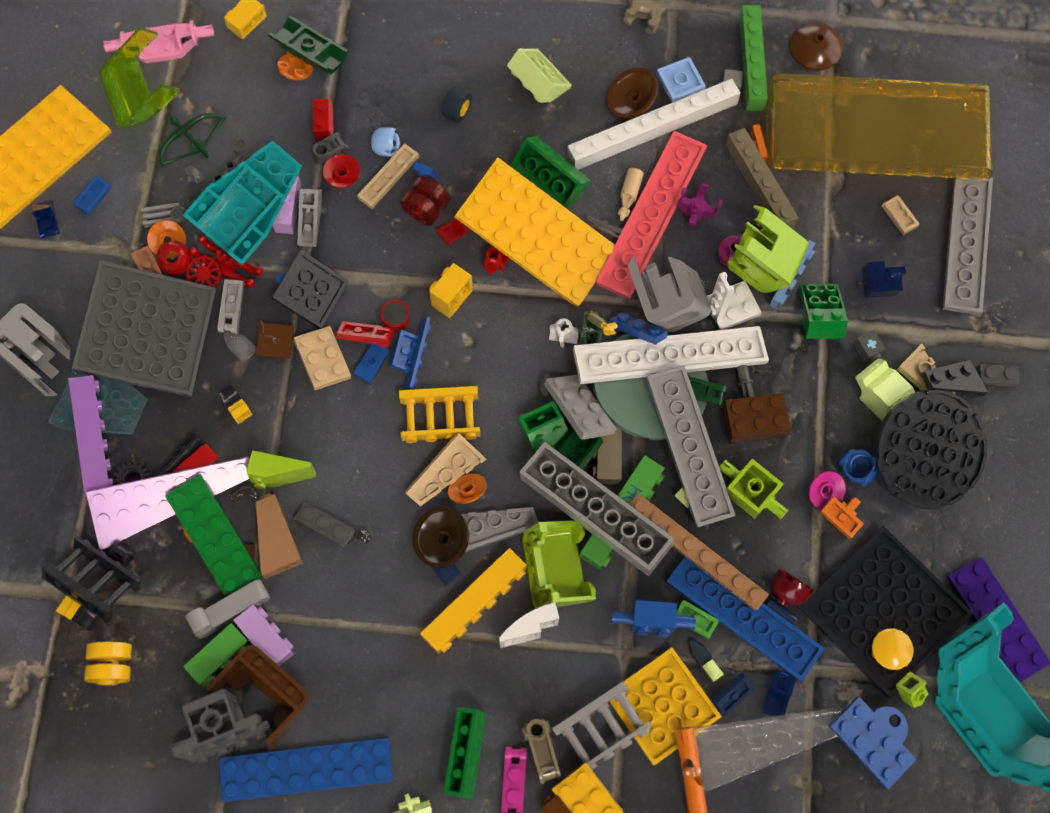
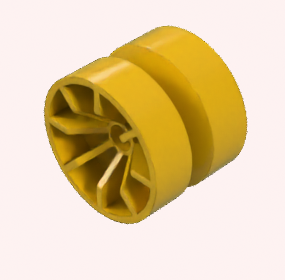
M121 642L86 644L85 659L97 662V664L85 666L84 681L96 683V685H118V683L130 682L131 667L119 664V662L131 660L132 645Z

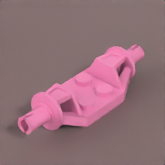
M191 20L190 23L144 28L128 33L120 31V39L104 41V48L106 53L122 50L126 57L130 56L147 64L183 58L194 46H198L199 38L215 36L212 24L196 27L194 21ZM192 35V39L182 44L183 37ZM129 45H138L139 50L129 49Z

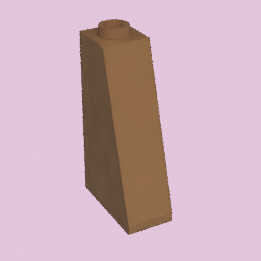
M275 494L262 496L259 501H256L260 569L262 576L268 579L303 564V561L278 498Z

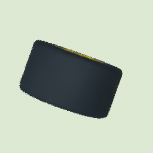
M458 86L452 87L443 100L442 115L456 123L461 122L470 109L472 94Z

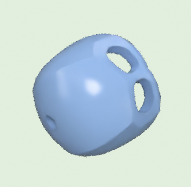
M382 127L374 131L371 138V146L377 155L393 157L399 150V137L395 133V128ZM393 140L396 141V146H393Z

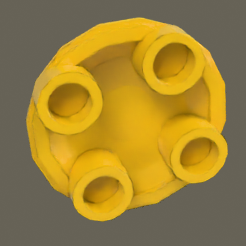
M893 628L885 629L877 634L872 644L871 653L872 657L883 667L899 670L909 664L914 650L910 638L904 632Z

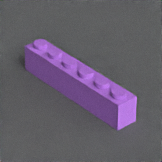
M93 375L68 378L85 499H88L86 492L89 490L113 486L112 478L108 479L107 471L111 470L109 458L105 459L104 451H108L107 439H102L101 431H105L104 419H99V412H102L101 400L96 398V392H100L98 380L94 381Z

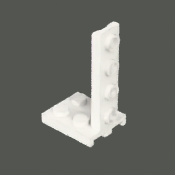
M726 272L719 274L713 293L707 295L711 308L710 315L715 320L718 330L729 329L761 316L762 313L746 281L729 286L726 280L728 277Z

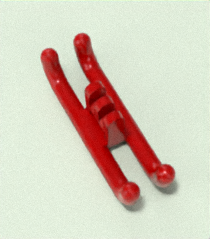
M204 235L199 236V242L206 249L215 253L216 260L220 264L224 276L231 280L244 281V287L253 288L255 286L253 279L247 280L234 272L240 267L255 276H262L263 269L261 267L255 268L246 262L241 265L225 250L208 241ZM196 247L190 248V253L194 258L204 256ZM206 259L205 265L207 266L211 260ZM213 263L210 268H216L215 263Z

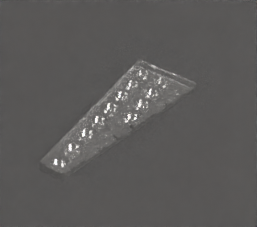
M847 706L696 727L695 735L704 792L837 737L830 729L829 724Z

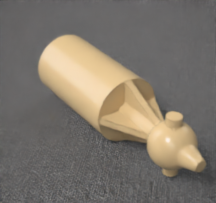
M629 168L627 170L620 194L623 207L617 213L620 216V221H623L629 215L630 210L628 208L637 199L644 175L637 168Z

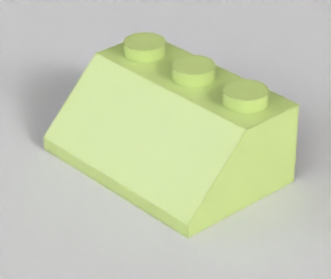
M518 49L507 64L512 75L519 78L522 85L527 90H530L534 98L540 103L552 102L572 86L539 49Z

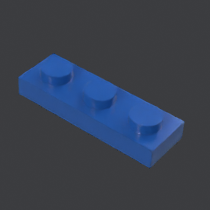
M619 313L611 318L609 322L617 324L618 327L615 329L655 345L667 338V330L646 323L642 319L631 317L626 313Z

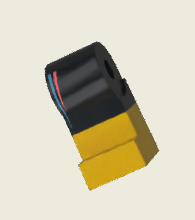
M232 385L218 393L237 424L253 415Z
M67 595L56 609L58 613L89 631H92L100 619Z

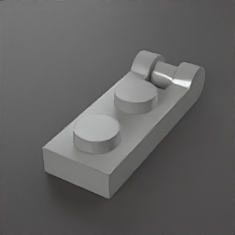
M224 279L218 332L225 333V331H231L233 334L239 333L244 281ZM226 318L232 319V324L226 323Z

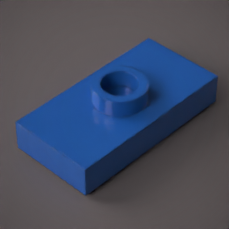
M95 176L72 204L82 212L90 215L111 190L112 186L98 176Z
M371 344L355 369L354 376L371 384L390 354V350L382 348L378 344Z

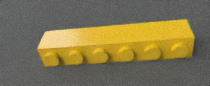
M509 548L420 633L421 637L438 654L441 651L445 653L453 645L451 642L456 637L460 638L467 632L468 629L466 627L471 622L475 624L482 617L481 613L486 608L489 610L496 604V598L500 594L505 595L512 588L511 584L515 580L520 581L526 575L527 565Z

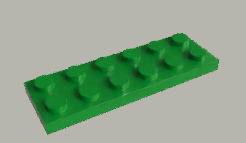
M201 474L165 495L225 597L253 581L264 578Z

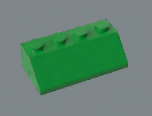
M537 136L525 139L510 167L566 209H569L583 195L591 182L589 178Z

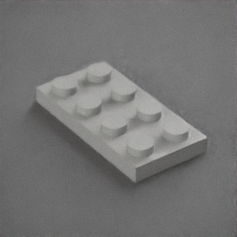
M578 374L545 380L544 386L581 440L615 433L616 427L585 384H580Z

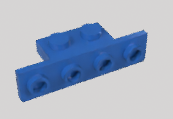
M426 316L420 320L417 335L402 329L398 331L389 367L407 373L403 390H411L417 384L418 377L416 375L422 365L421 355L427 345L425 339L431 329V324H429L431 317Z

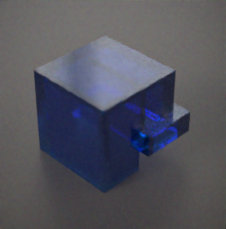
M885 261L869 262L862 268L865 298L896 296L903 290L902 277L906 274V266L885 268Z

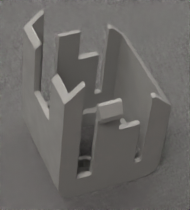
M632 256L628 268L645 316L649 322L672 333L700 321L710 314V304L698 272L682 261L668 257L675 278L672 273L660 277L655 262L645 267L647 274L643 271L640 274L635 257Z
M23 303L17 304L0 320V356L45 396H56L58 394L40 380L41 377L18 357L23 354L48 377L53 379L60 372L49 363L56 354L42 343L38 337L41 336L68 360L71 359V347L49 323L30 307Z

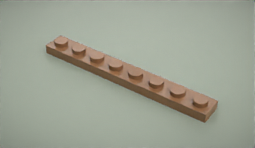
M639 493L631 502L630 506L674 538L673 548L754 611L759 609L769 595L766 591Z

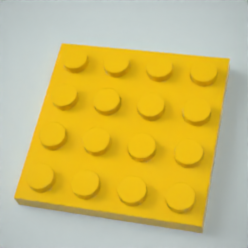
M673 648L667 650L624 681L629 688L625 691L627 694L626 698L642 723L646 724L649 721L652 723L648 727L650 729L649 733L641 738L638 735L633 738L653 766L678 749L676 729L694 727L695 735H697L722 717ZM611 700L609 702L628 731L632 733L637 730L619 701Z

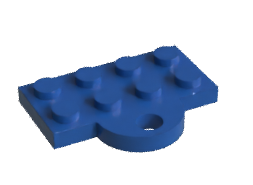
M856 696L829 724L830 729L885 789H889L916 760L902 744L907 737L908 724L904 715L896 708L880 706L871 710L860 697ZM893 714L897 717V724L895 726H891L889 723V718Z

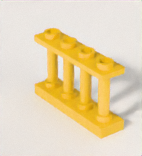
M478 386L399 390L400 403L406 405L407 431L401 432L402 441H406V443H416L417 440L435 442L437 439L450 441L456 433H459L466 440L480 437V427H474L473 402L478 400ZM455 401L465 402L466 428L454 429L453 403ZM435 402L445 403L446 429L435 430ZM416 403H424L426 405L427 430L415 431L414 405Z

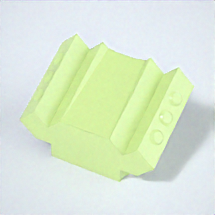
M879 358L855 377L862 391L859 399L882 421L896 403L904 397L915 393L914 388L896 370L889 368L887 362Z

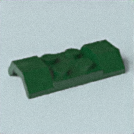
M291 15L278 33H268V37L281 44L283 49L311 66L313 64L331 75L342 66L348 54L346 48Z

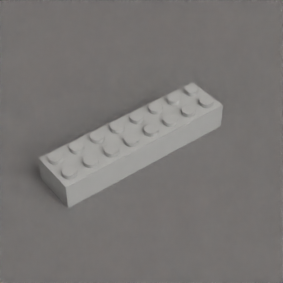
M546 442L541 445L519 472L520 479L647 576L652 573L674 544L672 536Z

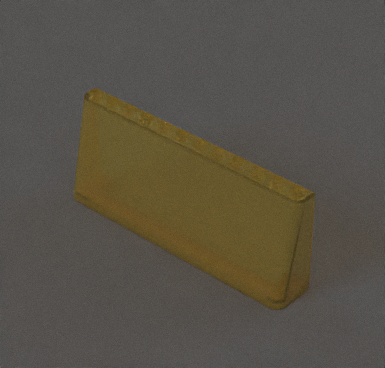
M776 74L771 78L766 103L769 168L990 180L993 174L991 89L988 85Z

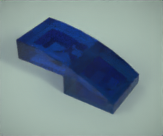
M777 670L775 671L763 714L781 720L785 718L796 677Z

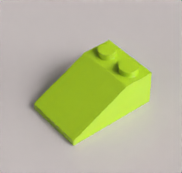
M252 451L246 471L254 487L266 489V487L274 488L314 478L317 474L311 462Z

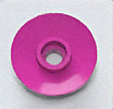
M826 471L817 475L809 488L811 503L818 509H822L832 497L841 502L846 491L843 478L833 471Z

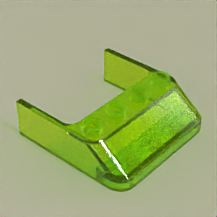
M139 27L100 70V79L119 127L130 128L152 120L180 92L179 88L161 84L152 94L150 93L138 57L157 37L158 34L155 31Z

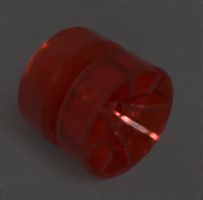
M419 176L411 187L412 191L406 193L400 205L417 222L425 226H432L440 216L439 211L445 209L451 197L433 179Z

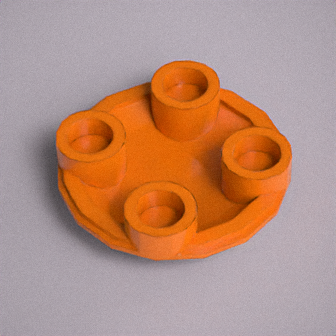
M288 51L277 62L279 72L288 79L303 80L308 78L313 72V65L311 66Z

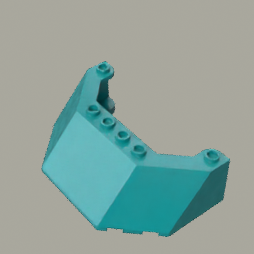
M1003 602L939 649L940 667L937 675L938 695L936 696V705L990 775L999 777V775L1010 778L1011 781L1027 786L1029 784L1042 787V790L1050 792V721L999 657L1001 631L1013 621L1012 612Z

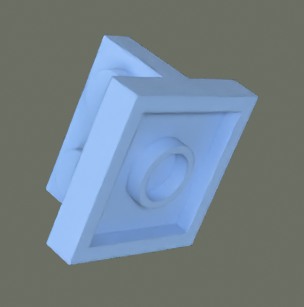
M690 57L657 69L656 74L671 102L705 90L706 86Z

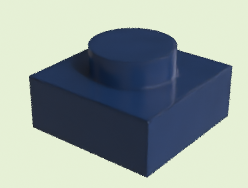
M455 564L444 568L435 567L433 569V572L444 586H447L461 575Z

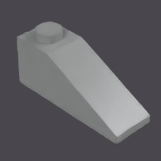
M300 189L297 246L317 247L322 189Z

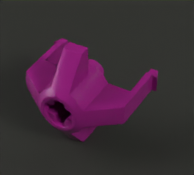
M702 183L696 197L692 199L684 197L687 188L684 187L681 190L677 206L689 219V225L695 226L696 222L701 219L714 218L719 208L722 207V200H719L716 207L707 205V202L703 199L709 186Z

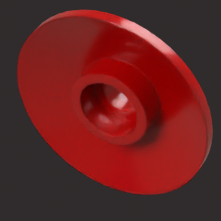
M338 154L326 161L323 167V175L329 185L335 188H347L358 180L360 166L352 156Z

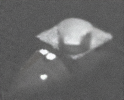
M225 331L224 340L227 347L243 363L257 351V348L244 335L241 336L240 334L231 333V331Z

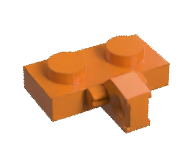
M832 497L819 512L848 539H851L864 524L856 517L857 513L854 511L861 503L856 497L850 499L847 504L844 501L841 503L835 497Z

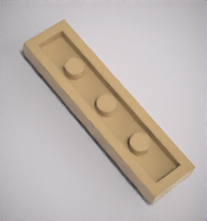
M404 143L357 195L358 199L373 209L419 158V153Z

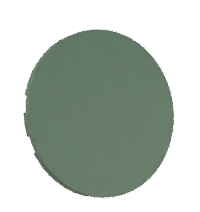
M625 334L615 339L614 341L632 340L640 338H637L630 334ZM705 371L687 372V375L690 377L708 381ZM646 377L593 383L594 394L599 405L616 427L635 437L649 438V440L666 439ZM696 400L702 415L707 403Z

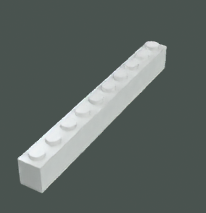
M729 79L570 144L567 149V157L570 163L579 170L737 105L740 91L733 79Z

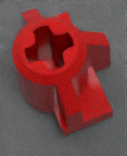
M490 247L486 251V260L483 262V268L490 276L499 269L505 272V264L511 259L497 248Z

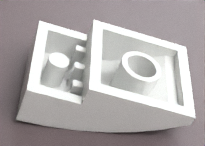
M556 603L539 607L515 621L500 636V648L539 639L541 629L557 626L559 615Z

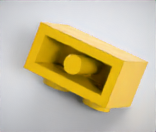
M240 0L238 5L227 12L224 20L227 28L243 40L267 17L264 5L257 0Z

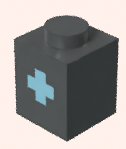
M875 330L857 337L853 343L864 363L869 361L873 363L878 358L881 359V355L885 351V347Z

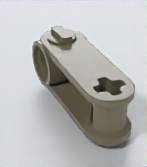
M543 718L540 720L534 719L524 724V728H522L524 739L529 742L540 784L542 785L544 781L555 778L561 779L549 733H551L549 722ZM533 725L541 726L543 732L540 736L532 735L531 727ZM553 770V772L544 774L545 772Z

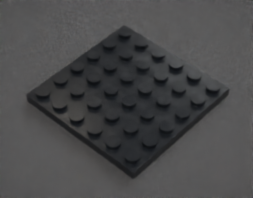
M884 526L877 530L799 607L888 699L898 691L896 684L909 672L915 674L973 614ZM894 628L904 632L913 644L914 653L912 660L907 666L899 670L885 668L872 657L871 652L874 638L885 629Z

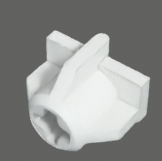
M559 319L556 324L550 325L549 340L558 341L560 347H564L565 343L577 344L580 331L573 327L568 319Z

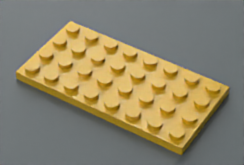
M62 85L57 87L0 136V229L111 133L108 126Z
M500 158L495 160L455 215L457 220L576 308L580 306L597 281L615 246Z

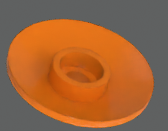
M170 220L155 223L148 232V246L156 255L158 249L165 243L164 239L166 237H170L171 241L186 244L184 230L179 224ZM169 252L167 258L175 257L178 254L176 252Z
M479 474L463 475L449 486L448 495L455 503L466 504L473 502L485 493L487 488L486 480Z

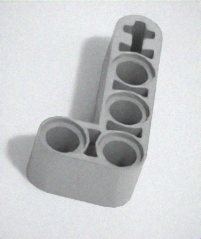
M259 579L205 610L201 607L192 610L185 618L194 635L202 639L233 622L251 605L254 604L257 608L271 597L263 582Z

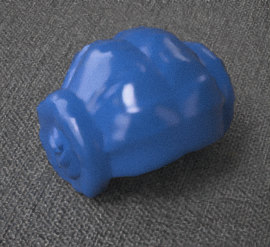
M851 449L845 452L838 461L843 475L849 478L852 483L860 484L863 487L871 483L878 475L876 459L866 450Z

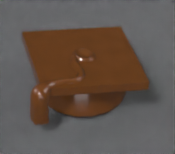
M259 320L258 325L260 329L256 356L290 359L294 326L264 323L263 320Z

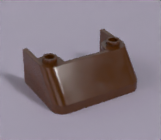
M249 645L205 689L208 695L220 691L226 683L233 689L240 690L252 682L279 706L280 709L275 714L273 720L277 729L265 741L266 748L271 751L293 727L307 705L309 697L307 691L257 646Z

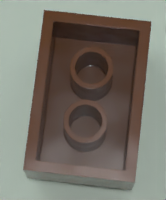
M784 393L725 400L722 407L729 444L787 437L791 431Z

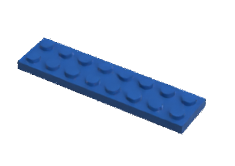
M684 557L666 582L704 612L718 619L719 623L800 683L825 649L764 603H762L757 611H754L686 557Z
M389 738L219 758L221 802L393 782Z

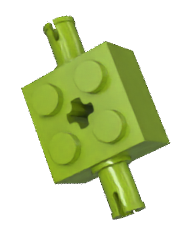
M727 459L720 465V471L732 479V483L727 487L729 498L754 519L763 509H769L780 520L789 511L775 500V495L781 489L783 483L755 460L751 459L744 469L740 471L729 463Z

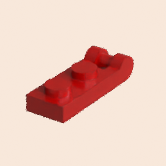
M345 321L342 322L337 331V339L378 344L382 348L389 346L390 339L394 335V330L391 327Z

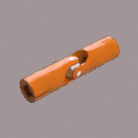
M695 728L676 729L682 774L684 776L688 813H708L701 778ZM688 759L691 760L694 765L687 767Z

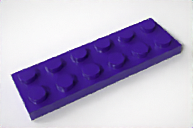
M983 557L946 577L962 603L973 612L971 617L975 622L1003 602L1013 614V621L1001 631L999 657L1019 683L1050 665L1049 658Z

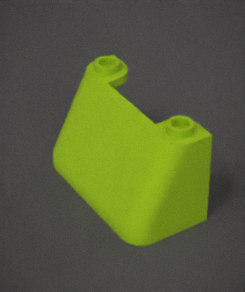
M575 520L538 522L523 532L522 545L532 602L535 609L554 602L556 607L591 602L596 599L595 587L591 582H584L577 544L582 541L585 531Z

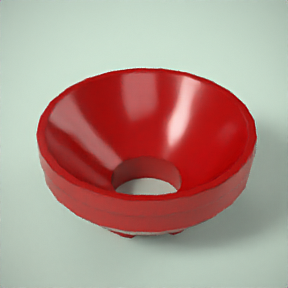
M169 241L158 249L156 260L159 268L164 273L176 276L186 272L187 266L192 261V256L188 247L183 243ZM169 252H176L178 254L176 262L170 263L167 260Z

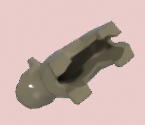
M627 0L628 9L625 11L624 15L626 16L623 18V23L631 26L636 18L648 19L647 25L649 27L646 28L645 32L653 35L659 27L660 18L665 11V7H661L652 0Z

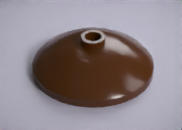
M813 22L800 26L793 33L790 40V51L793 58L801 66L810 70L820 71L829 69L838 63L843 54L844 45L841 36L835 29L823 23Z
M641 67L630 68L619 74L611 83L607 93V104L611 112L622 119H633L644 114L653 105L657 97L658 83L655 76L649 70Z

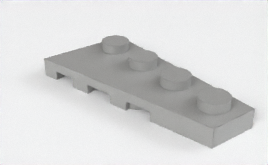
M534 508L461 514L469 528V543L465 552L522 534L525 530L538 523Z

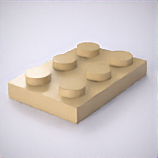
M330 326L294 337L293 341L314 391L351 379V374Z

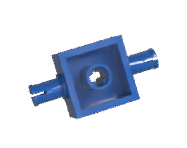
M635 600L631 612L612 611V623L630 624L631 632H636L635 635L648 636V633L656 634V637L667 638L668 635H672L676 628L695 629L696 625L695 616L677 615V603Z

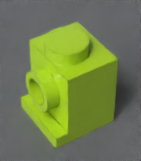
M909 672L896 684L902 701L913 708L922 705L925 698L929 695L925 687L926 681L912 672ZM911 683L912 688L908 689L907 686Z

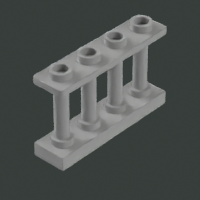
M624 681L552 728L556 736L562 734L567 737L583 764L587 762L592 770L598 767L596 762L603 758L605 762L615 755L613 751L618 747H621L623 750L633 743L631 739L636 735L641 738L650 732L648 727L652 723L649 721L643 724L626 698L627 694L625 691L629 688ZM613 699L616 702L619 701L637 729L628 736L624 734L608 709V702ZM596 710L603 715L619 740L610 748H608L590 720L592 718L590 714ZM578 722L581 725L584 724L601 751V754L592 760L573 732L574 728L572 726Z

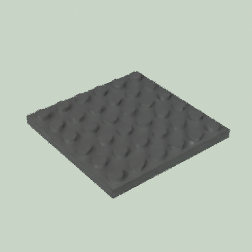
M100 260L72 371L192 397L216 288Z

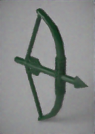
M214 113L201 114L190 119L186 124L181 125L178 122V118L169 115L171 124H175L178 129L166 139L161 147V167L200 152L206 158H209L205 148L223 120L226 119V116ZM220 118L205 143L200 139H194L187 131L195 126V123L203 119ZM184 134L191 141L190 147L194 151L164 162V153L173 140L178 139V137Z

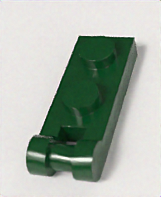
M688 376L696 400L712 404L716 407L724 406L723 397L727 393V387ZM712 391L716 392V397L711 396Z

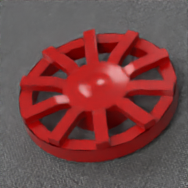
M205 255L192 259L187 266L186 279L192 282L191 278L197 277L194 283H198L201 280V285H204L207 281L210 287L215 288L221 281L222 269L214 258ZM202 259V266L197 261ZM206 259H209L211 261L205 266ZM194 263H195L196 266L198 267L197 269L192 268V266L194 265ZM215 263L216 268L210 269L211 265ZM192 270L196 274L190 275V271ZM214 271H218V277L213 275ZM211 278L216 279L214 284L211 283Z

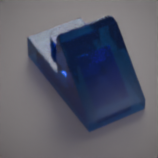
M49 200L34 204L31 213L36 219L40 237L43 239L61 234L53 201Z

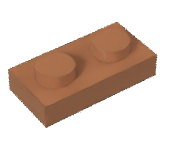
M149 246L131 253L138 269L163 275Z

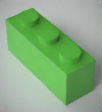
M231 623L183 667L200 686H208L251 643Z

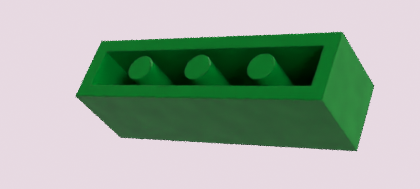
M457 708L444 794L473 799L486 712L476 709Z

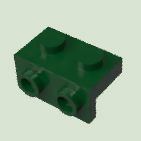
M573 430L558 452L583 470L604 441L601 437L581 440L576 431Z

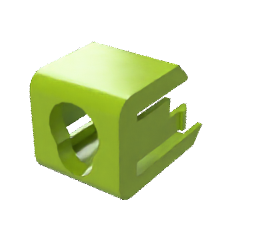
M754 205L753 208L759 211L757 218L754 220L764 229L759 231L752 224L746 222V230L739 244H735L737 249L732 259L727 262L728 268L756 290L763 293L789 288L808 249L809 242L768 209Z

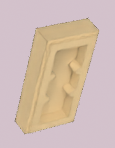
M899 195L882 204V208L902 235L920 225Z

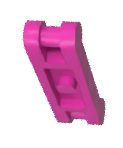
M506 746L501 813H508V808H515L516 813H523L526 747L512 749V746ZM511 757L520 758V763L511 764Z

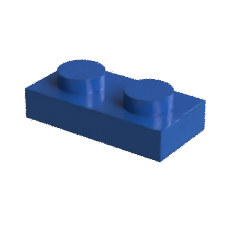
M415 162L413 169L417 172V176L428 182L438 180L440 174L433 168Z

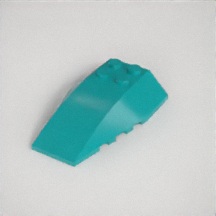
M271 141L249 159L241 162L229 173L227 172L221 176L222 178L207 186L183 216L243 265L268 236L302 165L274 141Z

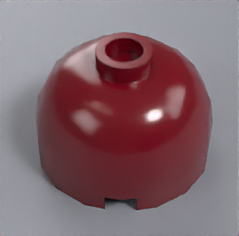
M780 568L772 579V590L778 596L776 600L784 606L788 604L793 606L801 605L814 592L806 583L803 585L804 583L800 579Z

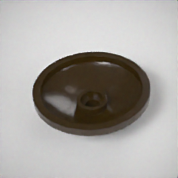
M436 507L425 512L417 521L413 531V547L416 555L425 564L436 568H444L456 563L465 553L469 543V528L466 520L459 512L448 507ZM446 536L449 537V540L447 542H445Z

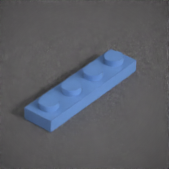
M811 240L808 241V249L796 275L801 276L806 268L804 262L806 260L810 261L815 253L812 249L816 243ZM795 277L789 288L776 292L769 304L770 307L776 309L779 304H784L788 297L785 293L788 289L792 290L797 282Z

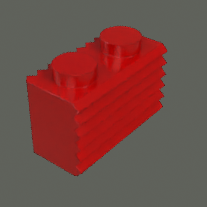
M329 98L312 100V131L316 142L333 134V107Z

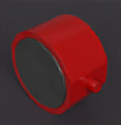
M398 300L387 302L381 309V326L391 327L394 333H398L401 329L405 330L410 323L409 305H405L402 301Z

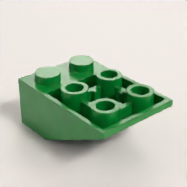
M838 284L800 285L803 327L806 339H844L848 318Z
M554 401L518 417V425L533 454L536 453L544 442L558 451L570 435Z

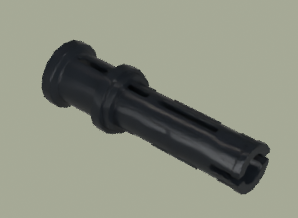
M191 432V436L183 444L178 445V450L151 477L172 473L175 468L205 443Z

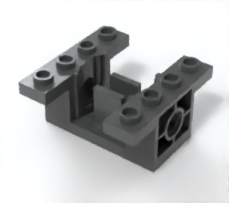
M223 689L182 706L193 740L173 747L172 751L174 757H182V760L188 759L189 762H196V765L207 762L209 760L208 757L212 755L221 756L228 753L229 748L234 746L237 748L244 747L249 744L251 739H263L269 736L268 732L273 731V728L268 720L262 722L258 714L246 718L241 700Z

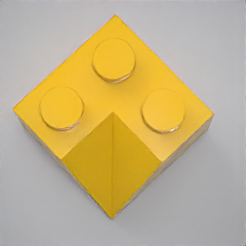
M455 263L450 267H446L439 281H435L429 289L432 307L449 319L473 291L472 275Z

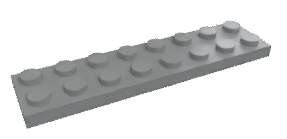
M959 172L954 174L943 310L979 316L983 313L993 178Z
M685 366L648 375L646 380L696 528L736 516Z

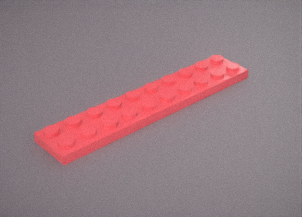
M676 131L673 132L612 253L607 259L596 281V285L628 300L631 299L636 289L628 268L632 256L635 257L640 274H642L677 208L682 188H687L707 149L706 144Z

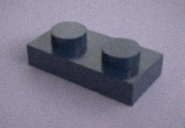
M741 672L712 699V702L719 713L725 717L754 688L747 676Z

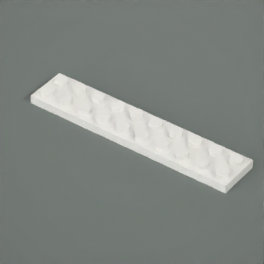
M760 326L670 335L656 345L642 339L574 345L573 347L580 384L647 377L648 375L683 365L686 372L732 368L741 365L767 364L769 361Z

